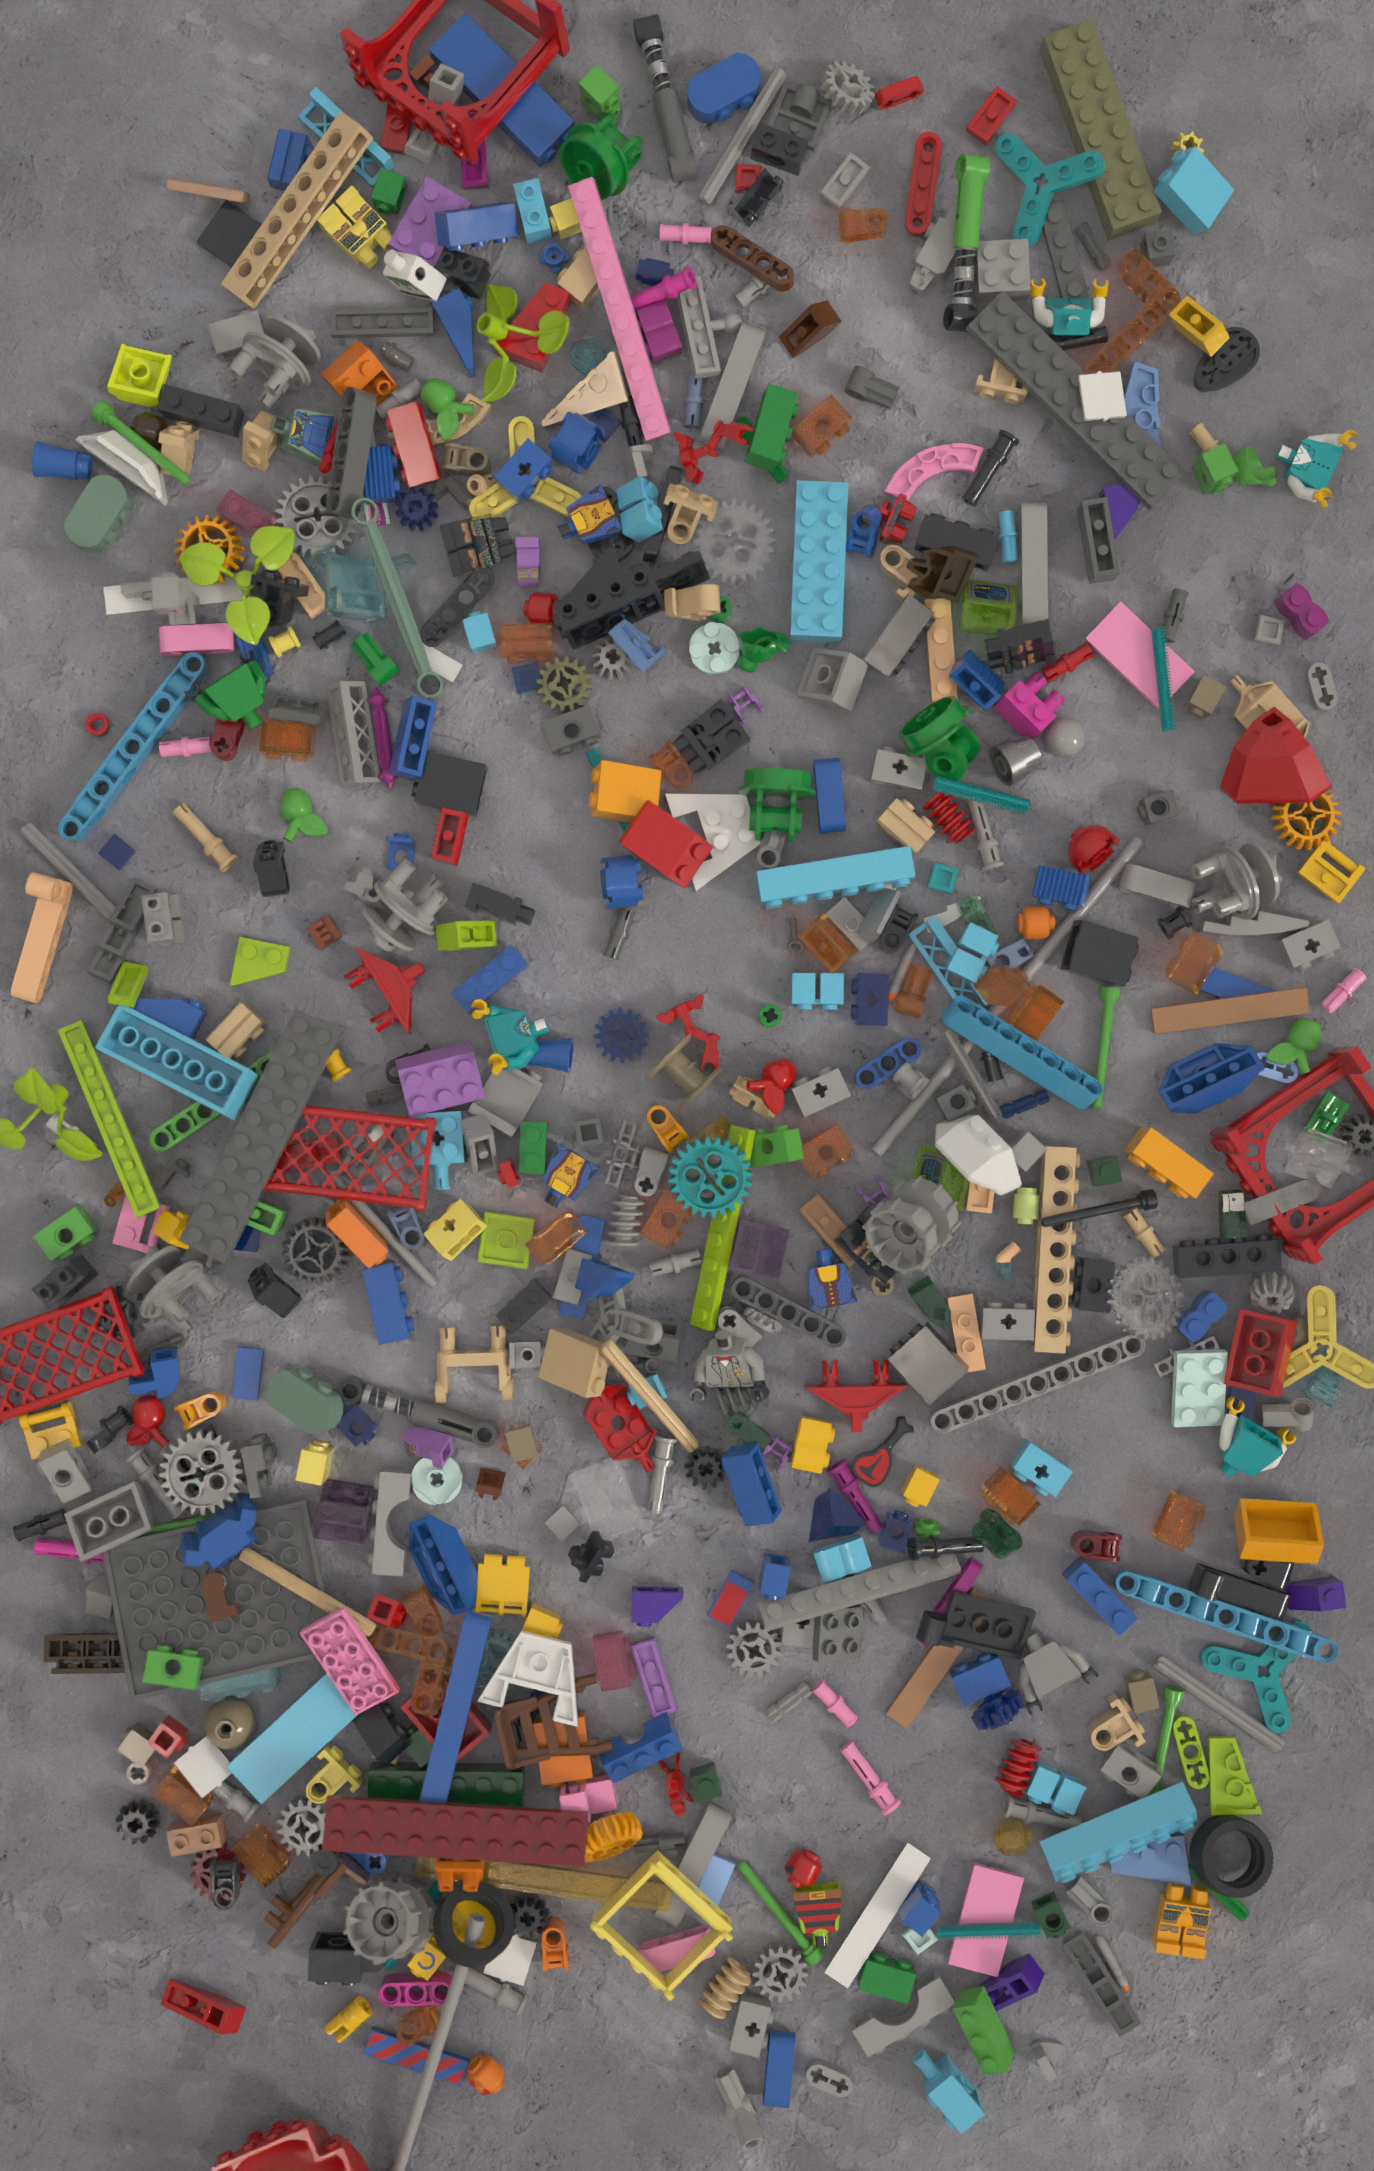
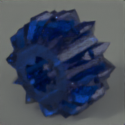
M411 487V495L408 496L405 492H402L401 496L404 501H396L395 504L400 509L395 511V515L401 518L400 524L402 526L408 524L409 531L413 532L416 525H418L420 532H423V524L426 523L429 527H432L433 523L430 518H438V513L434 510L439 508L437 502H432L434 499L432 493L425 495V489L420 488L418 494H416L414 487ZM416 506L421 508L422 511L418 514L416 511L413 512L412 508Z

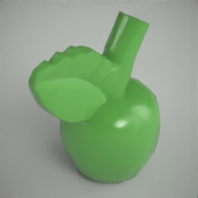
M432 378L424 384L420 398L432 413L438 415V431L441 437L447 441L451 439V436H454L455 431L458 429L460 423L458 413L473 415L474 404H462L454 401L456 397L454 387L446 381Z
M290 788L284 791L280 802V814L284 820L290 822V825L283 839L292 843L298 830L308 837L326 835L328 833L326 824L321 818L312 814V802L309 794L300 788Z
M1297 1019L1288 1032L1287 1042L1274 1046L1268 1052L1267 1060L1275 1064L1279 1063L1280 1065H1288L1296 1060L1300 1074L1310 1072L1306 1052H1314L1319 1047L1321 1041L1320 1025L1311 1019Z

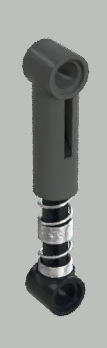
M654 14L633 20V28L637 45L647 55L645 61L649 64L647 68L651 84L655 86L652 99L667 153L672 181L676 183L698 177V168L693 150H691L678 94L675 89L670 87L672 82L668 79L669 69L666 59H663L662 56L663 48L661 42L664 41L659 15Z
M357 1376L347 1377L337 1388V1394L340 1395L342 1402L345 1404H363L366 1406L371 1404L376 1406V1409L383 1408L385 1412L397 1413L398 1416L405 1415L408 1416L409 1420L411 1419L413 1424L474 1443L480 1448L491 1447L499 1436L498 1426L492 1420H483L422 1399H418L414 1403L411 1402V1399H402L400 1395L395 1393H383L379 1391V1388L374 1390L373 1387L367 1385L368 1383H365ZM347 1384H353L357 1387L358 1393L356 1396H349L346 1393L345 1388ZM479 1429H490L492 1438L488 1440L482 1439L479 1436Z

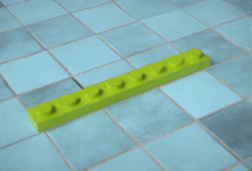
M80 1020L58 1029L135 1217L140 1218L161 1209L160 1202L85 1022Z
M730 1125L728 1138H730L729 1146L732 1147L738 1143L739 1149L737 1153L745 1151L746 1156L743 1160H750L756 1130L738 1125ZM725 1175L722 1181L726 1184H731L736 1178L733 1175ZM718 1186L717 1190L720 1194H724L725 1192ZM737 1202L734 1203V1212L727 1207L725 1208L726 1216H723L719 1210L716 1211L715 1218H711L690 1320L691 1325L707 1331H715L741 1206Z

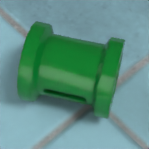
M720 595V607L725 606V613L723 614L720 611L719 614L710 616L711 620L716 623H724L731 616L732 604L726 596Z
M768 1004L760 1009L758 1019L763 1026L772 1028L780 1023L782 1013L778 1006ZM769 1009H773V1014L777 1016V1019H773L771 1023H767V1018L763 1016V1013H767Z

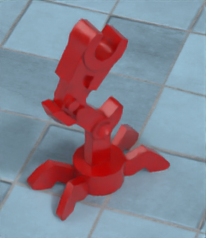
M718 420L713 427L714 433L708 443L697 449L692 447L695 439L674 432L675 440L679 441L681 462L688 472L685 476L686 482L693 480L694 484H700L703 472L697 467L698 458L706 455L719 457V453L715 449L723 436L739 444L749 445L750 442L744 440L742 435L746 430L753 432L754 428L746 424L733 422L723 424L722 420Z
M703 995L696 996L695 1001L688 1000L669 1009L666 1015L664 1013L658 1014L657 1019L666 1024H670L673 1018L681 1016L686 1027L685 1037L691 1034V1036L706 1043L699 1065L700 1071L704 1072V1066L708 1062L714 1065L713 1072L719 1067L717 1040H720V1037L713 1032L707 1034L696 1029L688 1013L693 1009H701L704 1001Z
M680 1752L676 1753L675 1769L670 1770L663 1760L658 1761L661 1768L667 1773L665 1785L670 1790L667 1791L671 1802L670 1808L677 1816L685 1815V1803L680 1797V1791L687 1801H694L684 1788V1773L678 1770Z

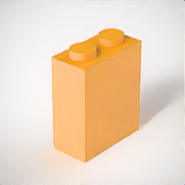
M602 760L596 768L593 767L591 773V783H594L593 792L590 793L588 807L592 808L591 816L632 823L647 799L658 806L662 770Z

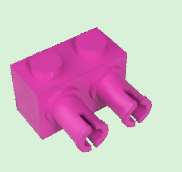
M1038 672L1033 673L1025 683L1019 680L993 707L1022 737L1028 735L1033 740L1056 717L1053 712L1065 701L1063 695L1056 701L1054 700L1060 693L1057 690L1051 691L1043 701L1035 695L1046 685L1045 677L1036 682L1042 675Z

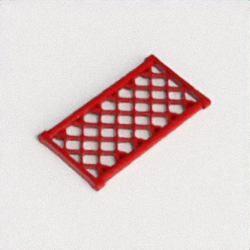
M306 1105L302 1115H305L307 1126L300 1132L294 1130L293 1137L287 1143L288 1145L293 1140L298 1139L304 1147V1152L297 1158H293L286 1145L284 1152L290 1158V1163L283 1169H279L276 1165V1174L268 1181L263 1191L272 1190L414 1208L415 1211L425 1212L427 1208L426 1197L433 1138L437 1124L436 1118L425 1117V1119ZM320 1117L330 1118V1122L333 1125L332 1130L324 1136L315 1127V1123ZM345 1120L355 1121L358 1132L349 1139L340 1130ZM370 1123L381 1124V1129L384 1132L383 1136L375 1142L366 1134V1129L370 1126ZM396 1126L406 1127V1131L409 1134V1138L401 1145H398L391 1136V1132ZM312 1128L319 1139L312 1146L308 1147L301 1139V1134L307 1129ZM421 1129L427 1130L425 1148L416 1139ZM334 1131H337L344 1139V1143L336 1150H333L326 1141V1138ZM359 1134H363L369 1142V1147L361 1153H358L351 1144L352 1140ZM385 1137H388L395 1146V1149L387 1156H383L377 1148V1143ZM410 1140H413L420 1148V1153L412 1159H409L402 1151V1147ZM320 1142H323L330 1151V1154L322 1161H319L312 1153V1149ZM345 1145H348L355 1153V1158L347 1164H344L337 1155V1152ZM371 1148L375 1149L381 1158L373 1167H369L363 1160V1154ZM396 1151H399L405 1158L406 1164L396 1171L388 1162V1158ZM306 1153L316 1163L307 1173L298 1164V1160ZM424 1154L423 1172L421 1174L413 1162ZM333 1156L341 1165V1169L331 1176L323 1167V1163ZM357 1159L366 1167V1172L358 1179L348 1169ZM381 1163H385L392 1172L391 1176L383 1182L374 1174V1169ZM291 1165H295L301 1172V1178L298 1179L297 1183L287 1182L284 1176V1171ZM407 1166H411L417 1174V1178L409 1185H406L399 1176L400 1171ZM317 1168H320L327 1177L322 1186L312 1185L309 1174ZM342 1171H345L352 1179V1183L347 1189L337 1188V1184L334 1181V1178ZM367 1174H371L378 1184L373 1192L362 1191L360 1180ZM393 1177H396L403 1186L402 1191L398 1195H389L385 1188V1184ZM418 1180H421L420 1197L414 1198L410 1187Z
M114 1286L103 1288L100 1293L0 1329V1342L6 1346L2 1358L0 1357V1372L4 1364L15 1371L11 1382L0 1377V1382L8 1387L4 1398L0 1397V1425L3 1424V1421L126 1377H137L145 1373ZM109 1300L114 1316L105 1312V1301ZM90 1307L97 1313L93 1325L82 1320L83 1309ZM102 1315L113 1322L109 1333L97 1327ZM68 1316L74 1321L70 1333L59 1328L61 1317ZM45 1323L51 1329L48 1341H44L36 1336L37 1326ZM78 1324L90 1330L86 1341L75 1336ZM117 1324L123 1341L113 1335ZM22 1332L28 1337V1343L24 1350L14 1345V1334ZM56 1332L67 1338L63 1349L52 1344V1339ZM94 1332L105 1336L106 1340L102 1349L90 1343ZM33 1340L44 1345L40 1358L29 1352ZM71 1340L83 1346L79 1357L68 1352ZM110 1340L121 1345L118 1357L106 1352ZM11 1348L21 1353L18 1366L7 1361V1355ZM49 1348L60 1354L56 1366L45 1360ZM87 1348L96 1351L99 1355L95 1365H91L83 1359ZM125 1349H127L132 1365L128 1366L122 1360ZM26 1356L37 1362L33 1374L22 1368ZM64 1356L74 1360L76 1363L72 1374L61 1369ZM103 1356L114 1361L113 1371L107 1374L99 1368ZM42 1364L53 1370L49 1382L38 1376ZM80 1364L91 1369L90 1380L83 1382L77 1377L76 1373ZM19 1372L30 1378L26 1390L15 1383ZM57 1372L68 1377L67 1388L60 1390L54 1385ZM35 1380L46 1386L45 1396L37 1398L31 1392ZM12 1388L23 1394L22 1404L15 1406L9 1401L8 1397Z

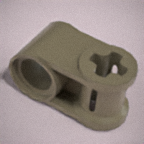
M444 443V463L440 466L442 472L468 476L475 474L483 476L490 472L491 462L483 449L456 443ZM475 459H484V463L482 466H472V463Z

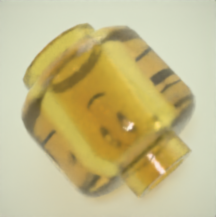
M1021 1820L1001 1822L998 1825V1830H994L997 1851H1001L1004 1856L1026 1854L1028 1852V1844H1033L1031 1829L1025 1828Z

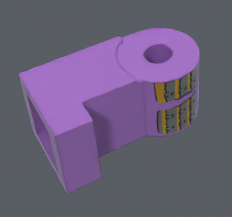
M515 537L518 586L539 587V537Z
M411 1427L403 1434L407 1455L432 1460L433 1467L443 1469L454 1451L451 1435L421 1427Z

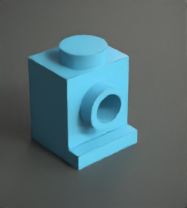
M658 1372L644 1377L662 1399L667 1398V1392ZM629 1385L630 1390L626 1393L632 1406L637 1404L639 1409L646 1407L647 1404Z

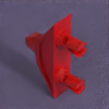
M355 947L363 959V964L343 975L346 980L358 976L348 985L353 989L371 977L375 979L390 1004L387 1010L370 1019L371 1023L384 1020L375 1028L376 1031L380 1033L383 1029L398 1021L399 1023L401 1022L407 1034L411 1035L412 987L417 984L415 978L423 974L425 969L421 963H417L410 968L406 964L398 967Z
M883 1358L882 1371H880L878 1359H873L874 1381L871 1383L840 1384L838 1382V1360L832 1359L831 1372H829L827 1360L825 1359L821 1360L823 1382L814 1385H804L806 1389L844 1412L845 1419H851L852 1432H862V1419L868 1418V1412L873 1411L908 1386L906 1383H892L889 1381V1360L887 1358Z

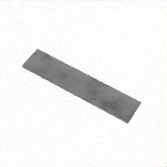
M1320 1173L1243 1203L1251 1226L1278 1215L1275 1205L1281 1213L1299 1207L1298 1204L1304 1205L1328 1195Z

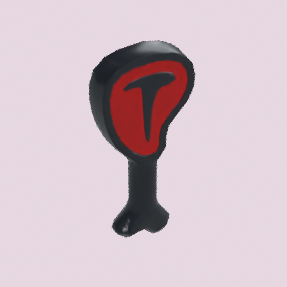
M904 1416L896 1418V1427L884 1443L879 1445L874 1451L860 1453L853 1459L852 1471L866 1485L878 1487L886 1480L892 1465V1448L902 1435L914 1432L913 1426L906 1423Z

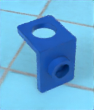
M394 833L393 837H386V841L389 843L388 869L395 870L399 865L394 861V855L399 850L406 851L409 855L408 861L414 865L416 842L410 839L408 834Z

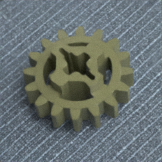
M565 656L564 662H560L558 657H556L554 665H551L549 662L546 663L547 671L540 670L539 673L544 678L537 680V685L543 686V688L538 690V694L546 695L542 701L544 704L551 702L550 708L552 711L557 706L560 707L561 713H564L567 707H569L570 711H573L576 704L579 707H583V698L590 699V695L586 693V690H592L593 687L586 682L592 679L591 674L584 675L587 667L584 665L579 668L578 659L570 663L568 656ZM565 669H571L577 674L571 675L565 672ZM556 671L557 675L554 681L548 684L550 676ZM561 675H563L567 683H570L568 684V695H566L563 687H559L562 681ZM582 685L580 693L575 698H573V693L576 690V688H579ZM558 694L561 697H563L565 701H559L551 695Z

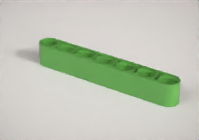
M274 1050L248 1067L258 1074L259 1077L247 1098L252 1096L264 1072V1066L270 1060ZM195 1102L155 1129L150 1135V1144L158 1151L173 1149L221 1117L222 1114L212 1110L211 1115L205 1118L201 1114L203 1104ZM183 1118L188 1119L190 1122V1129L187 1132L182 1131L180 1128V1121ZM162 1132L166 1133L169 1137V1142L166 1146H162L158 1141V1137Z

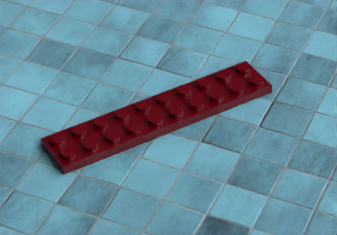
M327 1795L322 1851L584 1867L589 1811Z

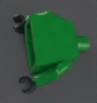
M248 650L249 659H244L239 654L240 666L202 690L196 683L192 684L197 690L196 693L190 695L185 691V694L190 701L196 702L208 715L221 721L230 720L231 722H235L242 717L248 728L252 729L262 722L255 708L264 703L262 698L266 694L265 675L255 661L254 652Z

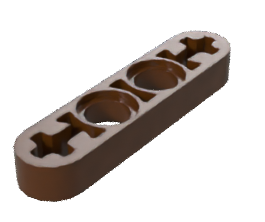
M720 225L713 229L711 241L713 248L717 252L777 291L785 292L793 287L795 282L794 271L788 264L726 225ZM742 247L750 250L746 256H738L736 251ZM762 260L770 263L766 269H758L756 264Z

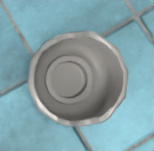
M1061 718L1049 724L1044 731L1043 742L1046 750L1055 757H1067L1080 751L1084 746L1086 734L1083 726L1078 721L1072 718Z

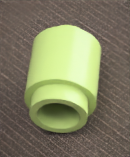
M1017 1188V1194H1014L1013 1218L1018 1219L1017 1224L1033 1225V1220H1038L1040 1195H1037L1038 1189Z

